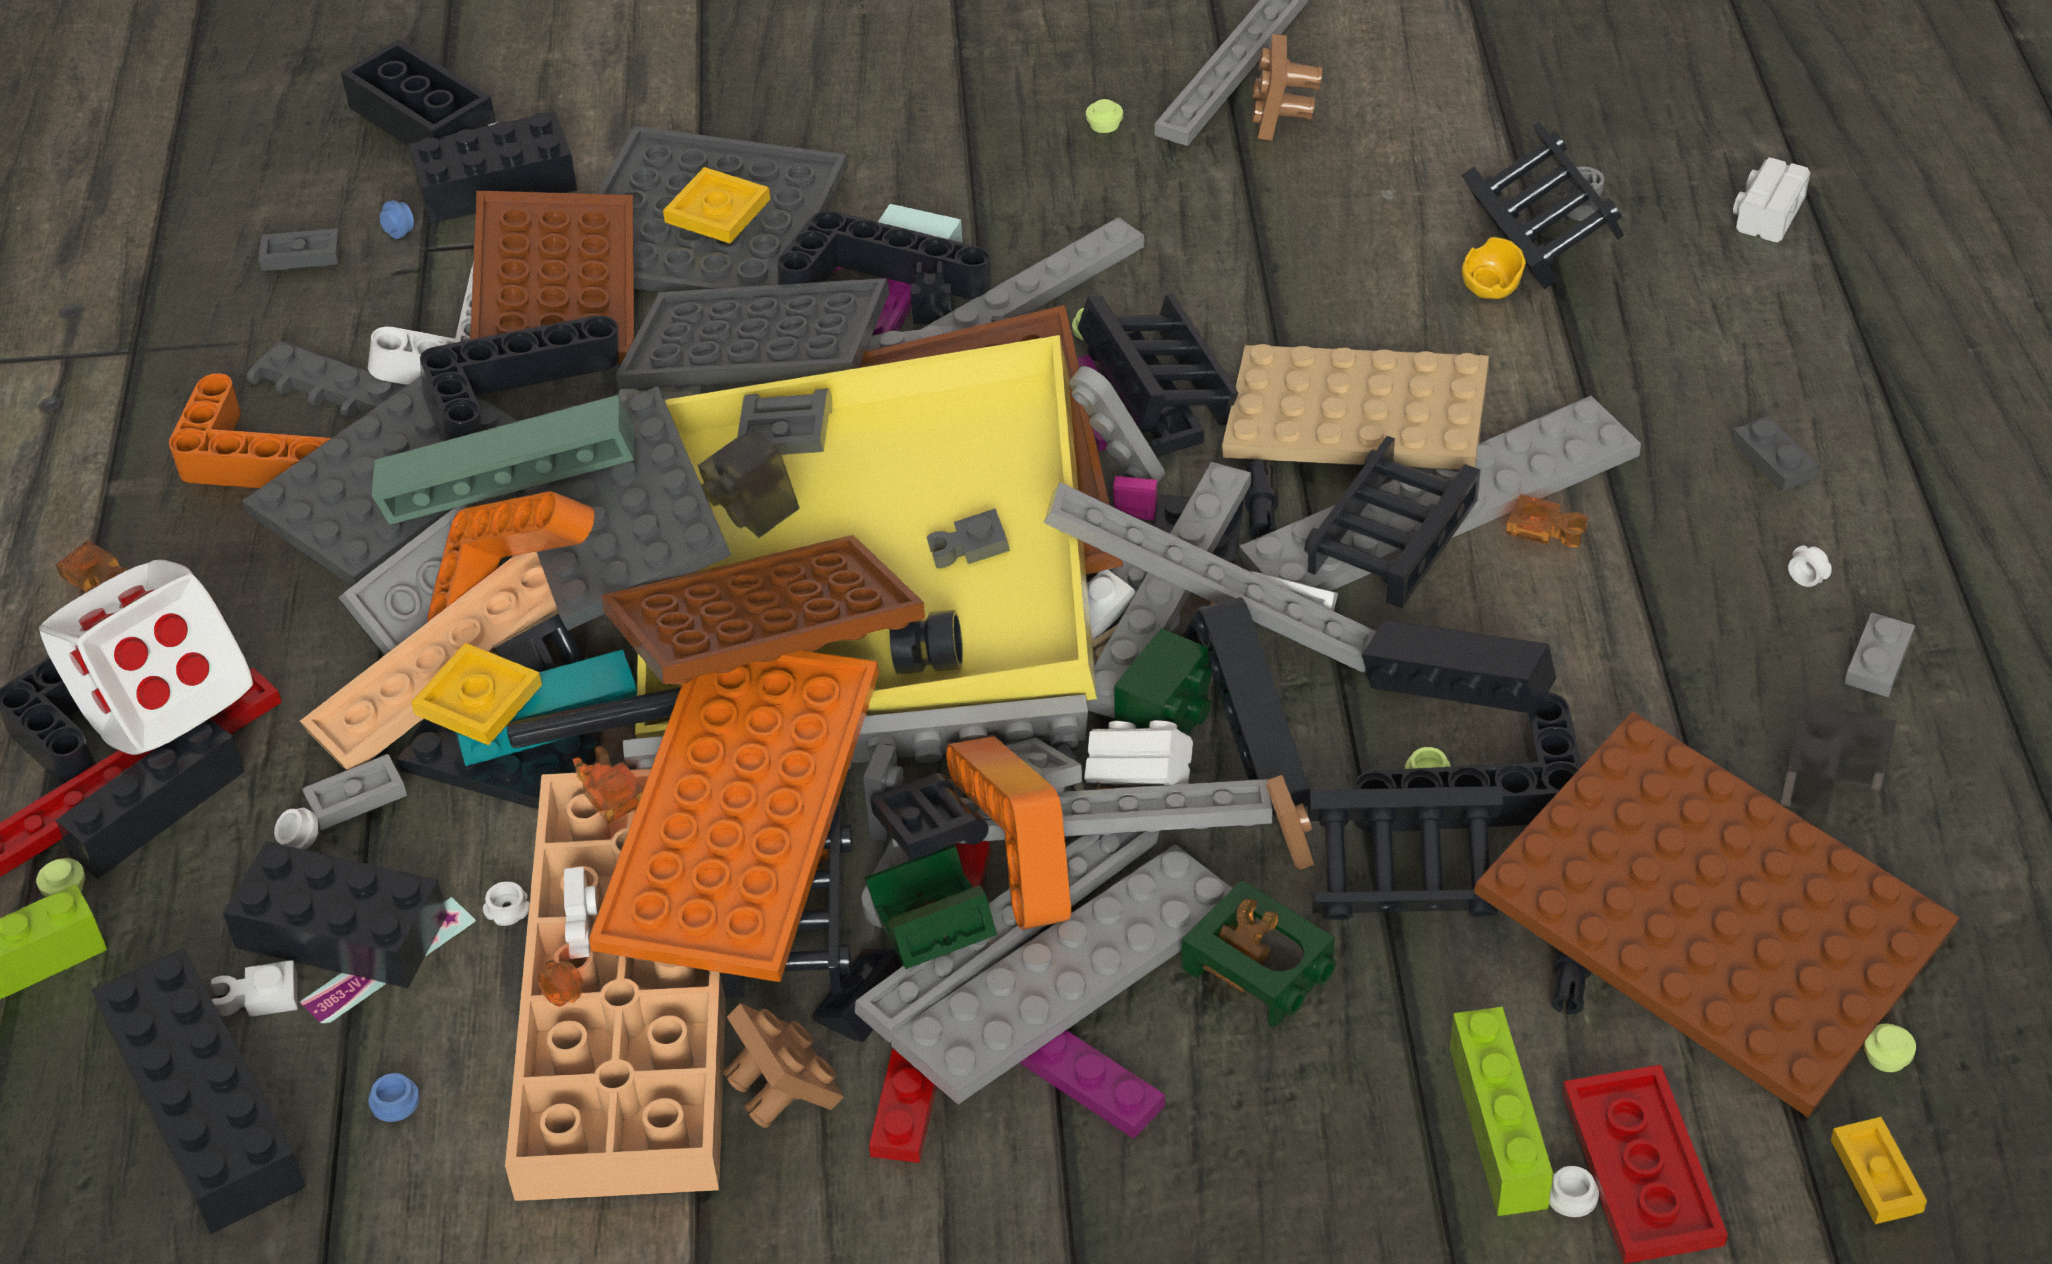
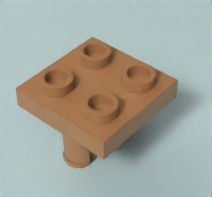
M1272 34L1269 48H1262L1259 61V70H1262L1261 77L1255 78L1252 91V100H1255L1252 123H1258V139L1270 141L1273 140L1278 116L1303 118L1310 121L1312 119L1315 97L1284 93L1285 87H1302L1318 91L1322 79L1321 66L1315 67L1290 62V59H1287V36Z
M741 1003L727 1016L745 1048L729 1066L722 1070L724 1076L728 1077V1082L735 1089L743 1093L750 1088L749 1086L762 1073L768 1081L765 1087L751 1101L745 1104L746 1111L750 1112V1117L758 1125L768 1128L772 1121L795 1099H802L832 1110L845 1097L834 1081L836 1072L826 1060L816 1054L811 1046L814 1041L813 1037L800 1023L796 1021L787 1023L778 1019L767 1009L758 1011Z

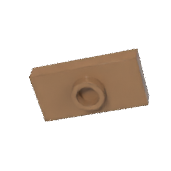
M1283 775L1267 780L1268 784L1265 785L1295 868L1302 870L1315 865L1304 833L1311 831L1312 827L1303 803L1294 806Z

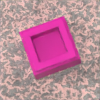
M1115 476L1113 507L1137 519L1155 520L1158 503L1157 480Z

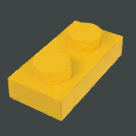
M1882 1117L1833 1129L1831 1142L1874 1224L1924 1212L1927 1199Z

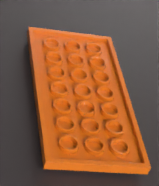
M800 650L781 655L779 659L772 662L756 661L737 666L735 670L728 673L713 672L693 677L690 682L682 684L588 941L591 951L781 982L879 675L878 661Z

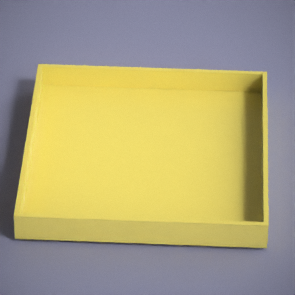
M1060 335L665 400L732 555L699 571L854 535L924 602L925 619H927L930 612L957 611L963 642V664L961 669L936 671L931 665H926L921 673L898 675L894 669L891 656L890 629L867 633L864 638L858 640L843 639L827 643L818 650L809 651L878 661L879 675L866 716L1085 694L1087 701L1097 699L1083 541L1044 523L1052 493L1059 482L1078 490L1069 377ZM816 389H830L833 407L832 413L829 414L824 452L739 457L736 442L743 399L746 394H759L761 398L814 394ZM996 509L1010 551L970 564L967 563L964 555L958 557L948 567L936 568L932 555L933 552L930 551L926 538L928 535L937 531L955 532V521ZM638 654L636 696L682 687V684L664 685ZM670 717L637 723L635 726L637 739L664 736Z

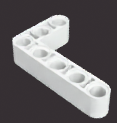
M473 264L455 339L396 327H380L373 331L370 341L368 370L372 376L383 381L409 385L421 376L420 356L426 349L470 340Z

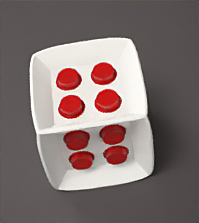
M159 559L129 569L65 605L39 626L47 653L85 718L108 745L131 755L153 750L187 733L233 704L253 685L247 662L213 599L186 566L175 562Z

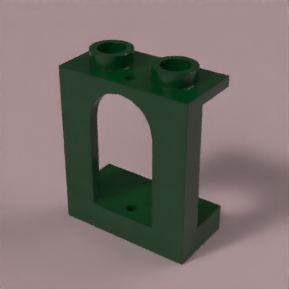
M955 844L937 850L929 856L918 857L864 877L876 916L905 970L997 935L986 894L980 885L973 888L965 876ZM936 901V902H933V903H931V904H928V905H925V906H923V907H920V908H917V909L913 910L914 908H916V907H918V906H920V905H922V904H924V903Z
M1241 880L1182 938V969L1195 978H1198L1208 967L1215 970L1268 1004V1025L1275 1028L1287 1014L1292 1016L1301 1008L1306 995L1316 984L1323 985L1332 975L1336 966V961L1334 960L1335 937ZM1257 917L1294 940L1301 947L1304 956L1301 962L1294 968L1285 971H1274L1262 966L1231 946V944Z

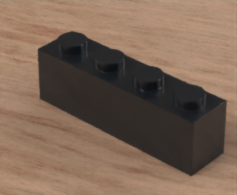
M1390 620L1382 622L1362 653L1371 688L1536 714L1556 680L1551 651L1547 643Z
M209 718L187 733L156 748L55 821L69 855L94 877L100 878L244 773L233 736Z

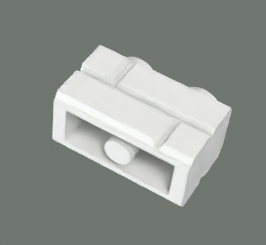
M1770 157L1767 160L1765 159L1759 171L1753 169L1746 184V193L1742 191L1738 193L1733 208V214L1738 215L1736 226L1738 232L1752 236L1759 234L1762 239L1777 243L1782 240L1806 197L1810 177L1809 169L1792 163L1788 166L1785 161Z
M1151 721L1149 728L1136 729V725L1129 722H1109L1108 729H1093L1090 731L1088 744L1090 756L1086 761L1084 779L1087 784L1097 789L1188 784L1190 774L1188 763H1191L1193 741L1191 737L1177 730L1175 723L1168 721Z

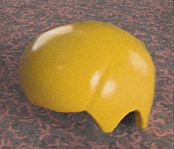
M1490 237L1480 248L1475 249L1472 247L1469 250L1462 264L1461 276L1466 287L1479 298L1502 299L1517 289L1524 272L1526 260L1523 251L1512 241Z

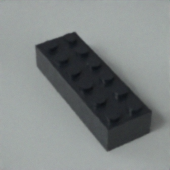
M184 947L91 990L105 1024L210 1234L306 1188L291 1147Z

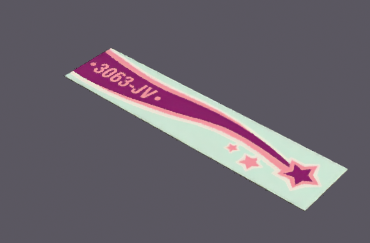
M452 897L444 902L447 917L426 956L476 922ZM341 973L301 1000L300 1003L320 1023H331L387 983Z

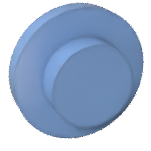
M392 200L383 205L380 213V223L386 233H389L394 239L405 237L407 232L413 230V214L406 203H398Z
M391 1073L380 1077L373 1084L368 1101L371 1112L376 1118L386 1122H396L407 1118L416 1110L420 1101V1095L416 1084L402 1074Z

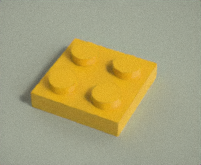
M703 167L663 210L665 223L731 243L771 200L770 190L767 186Z
M464 643L411 701L414 715L489 746L542 686L540 672Z

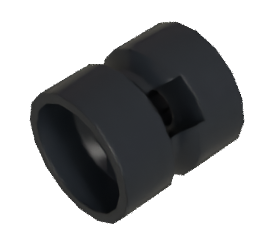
M956 610L930 612L927 619L910 622L908 626L902 629H890L891 656L894 669L898 675L921 673L926 665H931L936 671L961 669L963 664V642L959 616Z

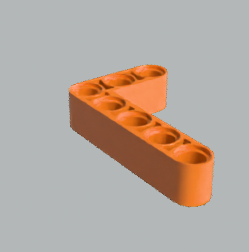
M214 373L203 377L196 384L169 439V447L178 475L184 482L261 488L331 438L234 431L240 418L241 410L232 380L226 374Z
M549 491L460 510L453 519L448 533L428 611L427 622L498 569L502 557L578 545L584 542L594 524L595 515L593 508Z
M995 736L948 744L946 760L951 780L1004 830L1011 904L1018 927L1021 930L1069 921L1071 917V901L1061 803L1056 789Z

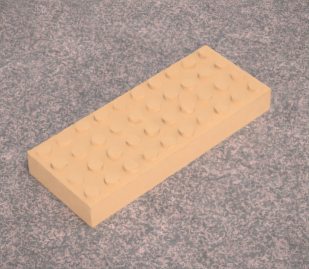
M651 769L543 774L541 776L505 1168L515 1201L719 1190L723 1098L722 1070L724 1069L726 998L720 972L591 951V948L590 957L570 959L569 943H566L564 869L584 867L587 885H596L600 910ZM590 915L591 932L597 915Z

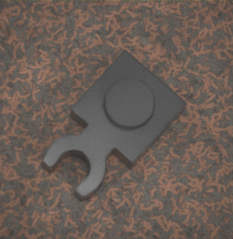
M996 509L955 521V532L937 531L926 537L930 551L933 552L932 555L936 568L948 567L958 557L964 555L967 563L970 564L1010 551Z

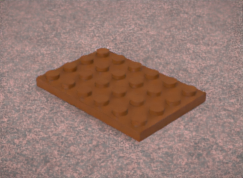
M477 191L470 340L602 315L614 319L618 324L619 361L617 364H621L634 341L633 195Z
M854 535L601 595L603 612L664 685L685 684L690 682L693 677L713 672L728 673L740 665L756 661L772 662L784 654L800 650L815 651L827 643L843 639L858 640L864 638L867 633L883 629H902L908 626L910 622L925 619L924 602Z

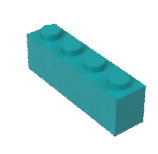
M619 650L540 672L542 686L510 722L636 696L637 687L624 651ZM507 725L489 746L455 732L465 766L554 742L550 741L521 748H512L508 740Z

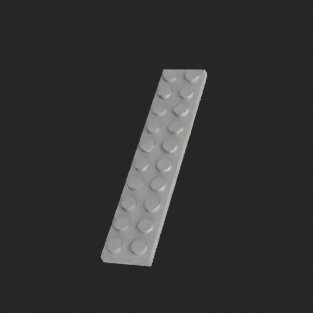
M1592 396L1479 443L1476 468L1481 470L1478 501L1453 537L1636 458L1640 455L1641 443ZM1418 469L1444 480H1448L1450 477L1455 479L1460 470ZM1397 480L1385 483L1379 488L1427 507L1430 504L1436 505L1441 498ZM1369 503L1360 513V516L1408 534L1411 531L1417 532L1422 525L1420 522ZM1335 505L1239 546V559L1250 571L1328 591L1371 574L1368 571L1331 557L1327 558L1316 575L1307 572L1308 553L1304 551V546L1308 534L1313 528L1318 529ZM1348 530L1340 541L1343 544L1388 561L1392 558L1397 559L1403 551L1351 530Z
M1086 694L865 716L851 763L870 762L878 743L896 746L897 759L915 757V761L918 763H933L941 760L942 754H946L947 745L950 743L988 736H995L1004 745L1037 738L1046 744H1051V747L1054 749L1055 746L1069 744L1071 748H1074L1078 745V741L1086 740L1088 718ZM663 736L623 740L624 759L628 770L651 769Z

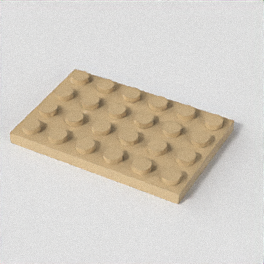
M1267 344L1245 345L1236 383L1238 397L1235 404L1231 406L1222 444L1223 458L1364 465L1369 452L1372 449L1377 450L1384 439L1390 436L1395 438L1393 461L1414 468L1461 470L1465 464L1476 468L1489 371V356L1471 353L1439 354L1429 351L1419 353L1393 352L1386 349L1370 351L1352 350L1349 348H1311L1308 346L1279 347Z

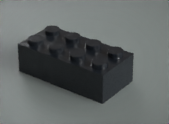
M399 39L341 72L349 108L407 146L410 143L419 142L425 138H437L455 134L465 129L482 128L496 122L491 96Z
M555 111L537 113L531 117L509 122L501 121L491 126L473 130L465 129L455 134L437 138H425L419 142L408 144L416 181L430 224L475 214L477 191L567 193L578 190L571 152Z
M266 841L224 909L223 915L234 946L237 949L289 961L293 960L297 963L408 988L447 917V911L437 879Z

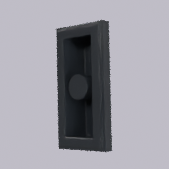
M863 949L851 964V974H843L842 993L832 994L831 990L811 1016L814 1021L852 1040L865 1041L873 1031V1028L855 1014L856 1000L903 966L896 951L892 949Z

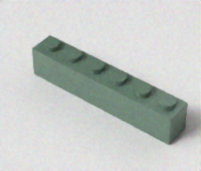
M615 395L374 460L372 497L388 524L391 525L634 460V424L620 396Z

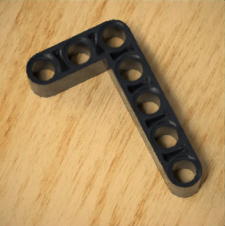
M822 211L810 218L777 260L778 285L825 282L837 266L911 284L915 283L916 262H922V269L925 273L933 274L937 272V262L942 261L945 265L944 283H951L952 295L975 299L990 290L991 256L986 249L835 211Z
M591 316L426 349L420 356L422 394L442 441L481 432L480 406L475 396L613 368L619 361L618 324L614 319L607 316Z
M1242 597L1197 608L1182 637L1209 648L1208 668L1212 670L1248 780H1269L1283 775L1294 806L1303 803L1304 808L1308 807L1310 793L1308 781L1246 602ZM1272 805V817H1273V816H1276V814H1275V811H1274V808H1273V805Z
M50 657L0 688V715L7 732L59 783L64 784L95 765L85 735L68 718L69 715L79 710V707Z
M1548 692L1536 714L1527 713L1524 741L1529 763L1374 770L1359 775L1355 780L1354 789L1502 786V809L1498 817H1492V821L1487 823V827L1529 825L1582 767L1569 705L1562 696ZM1444 818V822L1439 824L1440 830L1468 828V824L1463 822V818ZM1396 819V823L1391 825L1392 832L1420 831V825L1415 823V819ZM1353 820L1355 825L1361 830L1373 833L1372 826L1367 824V820Z

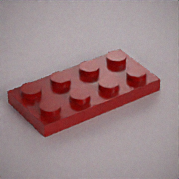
M1662 1065L1563 1081L1562 1095L1590 1173L1597 1183L1599 1198L1623 1264L1725 1246L1728 1236Z

